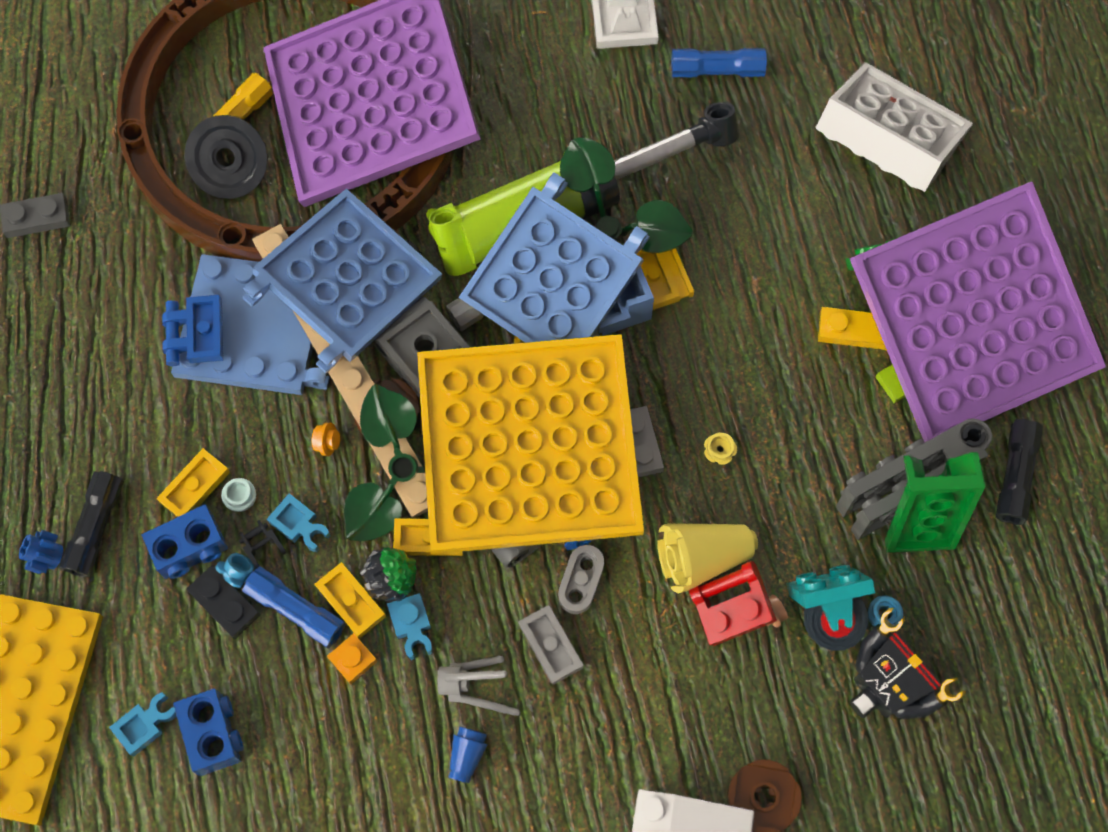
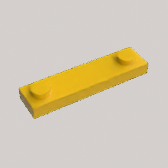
M829 307L821 308L818 342L887 350L871 312Z

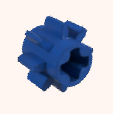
M42 530L41 532L36 531L35 536L28 534L25 537L19 550V559L27 561L24 567L25 570L41 574V572L46 573L48 568L54 570L58 566L63 555V546L55 543L58 537L57 534Z

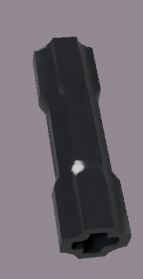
M1016 419L1011 425L1004 482L999 494L995 517L1001 522L1023 525L1025 521H1028L1031 503L1030 491L1036 455L1040 449L1043 426L1038 422Z
M103 471L93 472L85 494L86 502L74 535L68 542L59 565L62 571L75 576L90 578L98 556V546L110 512L116 506L124 483L122 478Z

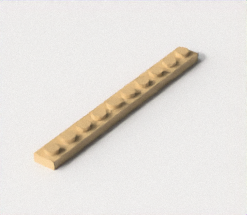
M279 224L253 238L252 241L261 257L265 258L285 241L288 235L282 225ZM294 312L319 355L330 344ZM342 356L328 373L360 427L362 403L374 383L358 356L351 362ZM398 439L402 454L413 456L418 466L422 467L407 439ZM392 441L384 447H375L370 444L391 480L392 477L389 474L388 465L395 456ZM417 473L410 481H398L396 483L395 489L412 519L428 511L425 473Z

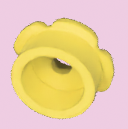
M715 433L705 440L704 447L706 450L704 454L712 463L718 462L719 465L728 464L731 462L732 456H735L737 453L736 443L726 433ZM717 447H722L723 451L719 452Z

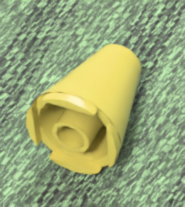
M669 523L659 528V532H664V539L657 540L659 560L663 574L666 579L672 577L676 585L671 586V588L678 594L687 592L753 558L755 550L758 549V539L755 532L750 530L745 524Z

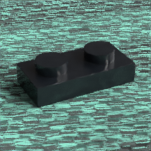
M212 565L186 588L234 640L261 616L232 585L224 580L223 576Z

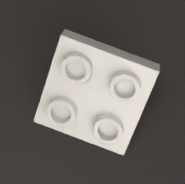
M592 0L597 49L658 44L654 0Z

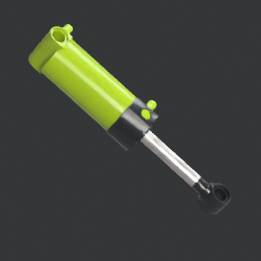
M727 102L711 104L704 110V117L698 119L697 125L614 160L616 168L615 177L611 182L599 185L605 210L620 202L618 179L703 142L718 147L728 146L736 142L739 138V130L734 105ZM561 159L555 164L457 206L450 203L438 209H429L426 213V217L430 221L428 231L438 245L446 273L452 276H459L477 269L476 264L483 262L531 188L534 187L542 191L554 172L561 176ZM566 187L563 193L555 200L582 219L599 213L593 187L586 192H576Z

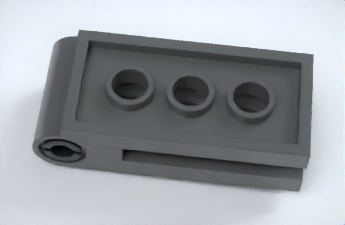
M425 297L420 298L373 341L378 351L401 379L414 390L420 402L417 352L470 348L436 306Z
M967 419L925 443L922 439L915 441L904 450L906 452L904 455H911L923 461L924 472L929 470L925 477H937L943 473L948 459L970 452H978L980 464H982L988 456L985 450L991 443L992 433L985 422L979 419ZM893 455L883 459L875 466L877 470L868 475L864 471L854 475L846 482L848 486L841 491L842 496L836 508L843 518L863 508V510L855 515L857 519L851 528L857 540L892 522L907 484L904 455L896 459ZM892 491V493L889 494L888 496H886V497H884V498H881V496H883V495L887 494L888 492Z

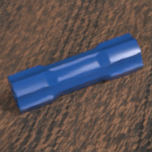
M741 48L737 51L672 49V77L735 74L741 77H765L767 65L765 48Z
M261 566L252 571L242 589L243 593L264 607L273 608L300 626L308 636L328 649L336 643L346 625L344 621L326 609L314 606L287 588L282 580Z

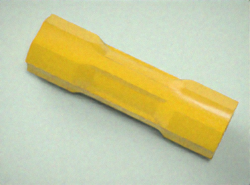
M252 73L237 88L235 95L213 116L229 115L244 120L252 111L259 109L274 94L272 86L258 73Z

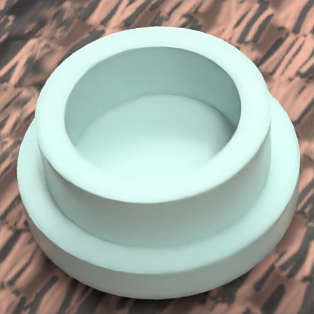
M232 479L223 487L222 501L231 511H245L254 504L256 489L247 479Z

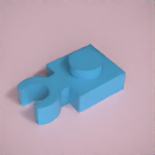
M290 493L267 518L269 524L295 543L302 536L308 549L316 553L319 551V548L312 542L313 536L322 534L327 539L331 537L324 525L312 524L317 518L316 514Z
M421 594L406 597L402 601L387 603L397 639L408 637L405 643V652L410 660L415 659L413 647L419 643L425 645L428 655L432 654V644L429 638L422 634V631L431 629Z
M163 692L152 698L146 711L138 704L109 727L127 752L133 757L163 734L157 727L160 722H169L177 716L175 707L170 708L165 713L160 712V705L168 699Z

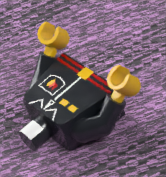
M889 608L883 613L881 624H877L861 642L855 662V667L859 674L854 678V681L862 691L849 701L853 710L861 718H865L876 708L885 718L893 715L901 720L926 718L947 705V700L956 701L963 698L966 690L957 696L949 691V685L957 681L958 678L945 680L941 684L897 632L891 635L890 631L894 632L902 627L905 617L901 619L899 624H891L887 617L894 608Z

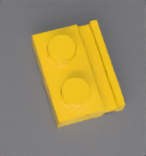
M676 248L663 253H647L642 250L637 253L644 260L641 268L654 297L653 310L679 302L682 298L694 296V289Z

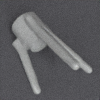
M503 656L465 663H450V666L439 667L438 693L439 695H448L449 702H462L505 714L520 715L519 709L462 694V691L469 690V680L507 677L508 673L504 670L468 671L504 662Z

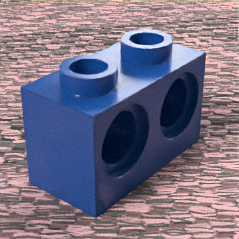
M206 504L141 534L156 570L164 579L181 577L189 572L190 567L200 562H212L222 555L221 552L228 549L217 522ZM210 531L209 538L205 542L195 543L199 533ZM178 546L177 553L172 558L164 559V552L169 547Z
M214 688L173 703L193 773L203 776L241 762L239 751L244 750L239 731L237 729L232 730L229 717L234 716V711L228 696L223 697ZM206 706H213V717L207 722H199L200 711ZM215 740H223L224 747L222 752L216 757H210L208 754L210 744Z

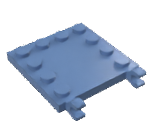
M555 172L550 176L542 191L534 187L531 188L459 296L461 300L525 343L593 337L644 262L643 258L638 256L637 253L650 238L647 232L636 226L625 244L621 245L555 201L556 198L563 193L568 183Z
M346 188L253 267L252 274L256 278L243 288L246 293L242 298L253 307L270 289L330 344L318 355L317 358L320 360L316 363L324 373H327L337 364L342 356L349 362L356 358L440 281L442 273Z
M201 254L191 297L220 295L223 315V361L190 364L187 359V352L179 354L180 364L172 367V375L175 378L303 395L304 386L327 390L330 379L329 376H326L327 373H324L320 368L308 369L313 345L293 310L270 289L253 307L242 298L246 293L243 288L256 278L252 271L253 267L259 262ZM187 324L183 325L180 338L187 337Z

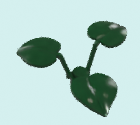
M575 138L570 141L561 159L560 175L568 183L567 187L573 191L586 192L592 187L594 188L600 213V220L596 224L597 229L620 243L621 237L626 236L629 231L637 226L650 236L647 243L641 249L647 253L670 251L684 244L692 236V229L680 211L671 203L663 200H653L643 204L637 211V223H630L622 228L618 219L606 215L599 187L601 184L611 182L615 177L616 168L611 153L602 144L592 139Z
M378 384L372 385L363 400L360 412V427L365 439L375 447H384L392 441L395 456L388 465L389 474L392 478L385 491L376 483H363L354 487L347 495L344 503L346 538L352 541L373 540L394 529V519L401 518L402 505L397 499L389 495L398 481H410L417 473H425V467L418 466L413 456L402 454L398 439L410 436L415 429L417 414L414 406L403 395Z

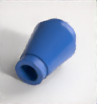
M459 726L457 735L453 734L449 778L465 783L470 782L471 776H473L488 745L485 743L487 734Z

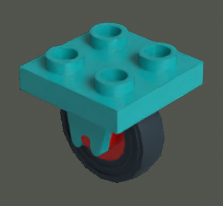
M840 565L830 568L829 574L817 576L814 572L797 575L796 581L786 583L789 597L805 608V628L809 637L820 647L831 651L846 650L855 646L864 637L868 627V612L864 602L859 597L875 593L873 579L854 568H850V565Z

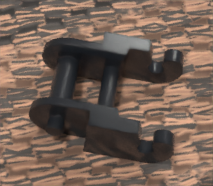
M260 520L257 521L259 526L244 535L243 532H239L242 537L239 539V542L241 544L246 543L243 549L256 569L260 565L254 557L256 555L255 551L266 543H275L283 555L287 553L272 529L267 532L268 524H262ZM264 532L266 538L251 546L249 540Z

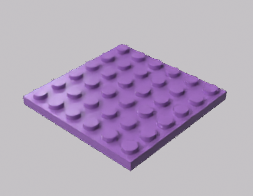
M379 0L263 47L299 203L303 207L340 194L346 188L348 190L481 139L441 0Z
M1032 181L849 258L924 443L967 419L988 420L1106 367Z

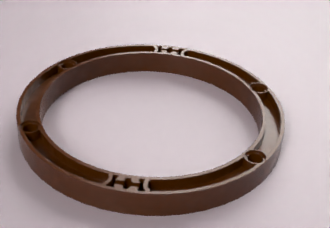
M172 0L158 13L141 34L129 55L122 73L116 110L117 130L122 153L136 184L148 204L176 233L192 244L214 255L260 262L263 258L252 239L273 227L255 226L233 221L203 208L188 198L174 185L159 164L154 146L152 125L157 93L167 70L179 52L194 36L220 17L246 5L263 0ZM379 0L340 1L362 8ZM455 149L403 169L393 182L382 192L364 203V205L380 217L394 231L398 230L420 211L434 194L448 170ZM301 226L283 228L289 237ZM233 239H240L236 244H229Z

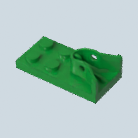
M970 452L948 459L943 473L937 477H925L923 461L911 455H904L907 484L885 538L886 552L956 549L985 489L978 452Z

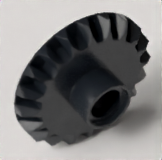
M218 115L207 118L192 130L185 146L187 170L193 181L203 191L212 196L224 199L244 196L257 187L267 171L268 155L266 143L263 142L260 132L255 130L249 122L239 117ZM224 148H228L234 153L235 160L233 164H229L223 159L222 152Z

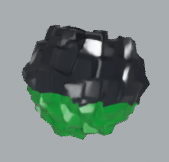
M383 547L381 550H372L371 555L366 559V563L360 570V574L366 582L364 585L365 589L369 591V595L380 602L402 601L411 592L415 584L416 561L413 558H409L404 550Z

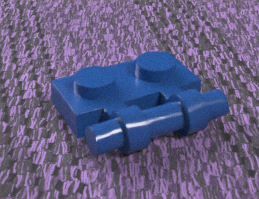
M220 295L187 297L186 310H179V302L167 301L165 303L166 312L162 314V325L166 327V340L162 342V351L166 354V365L178 366L180 364L179 354L187 352V359L190 364L223 361V315ZM187 324V337L179 338V327Z

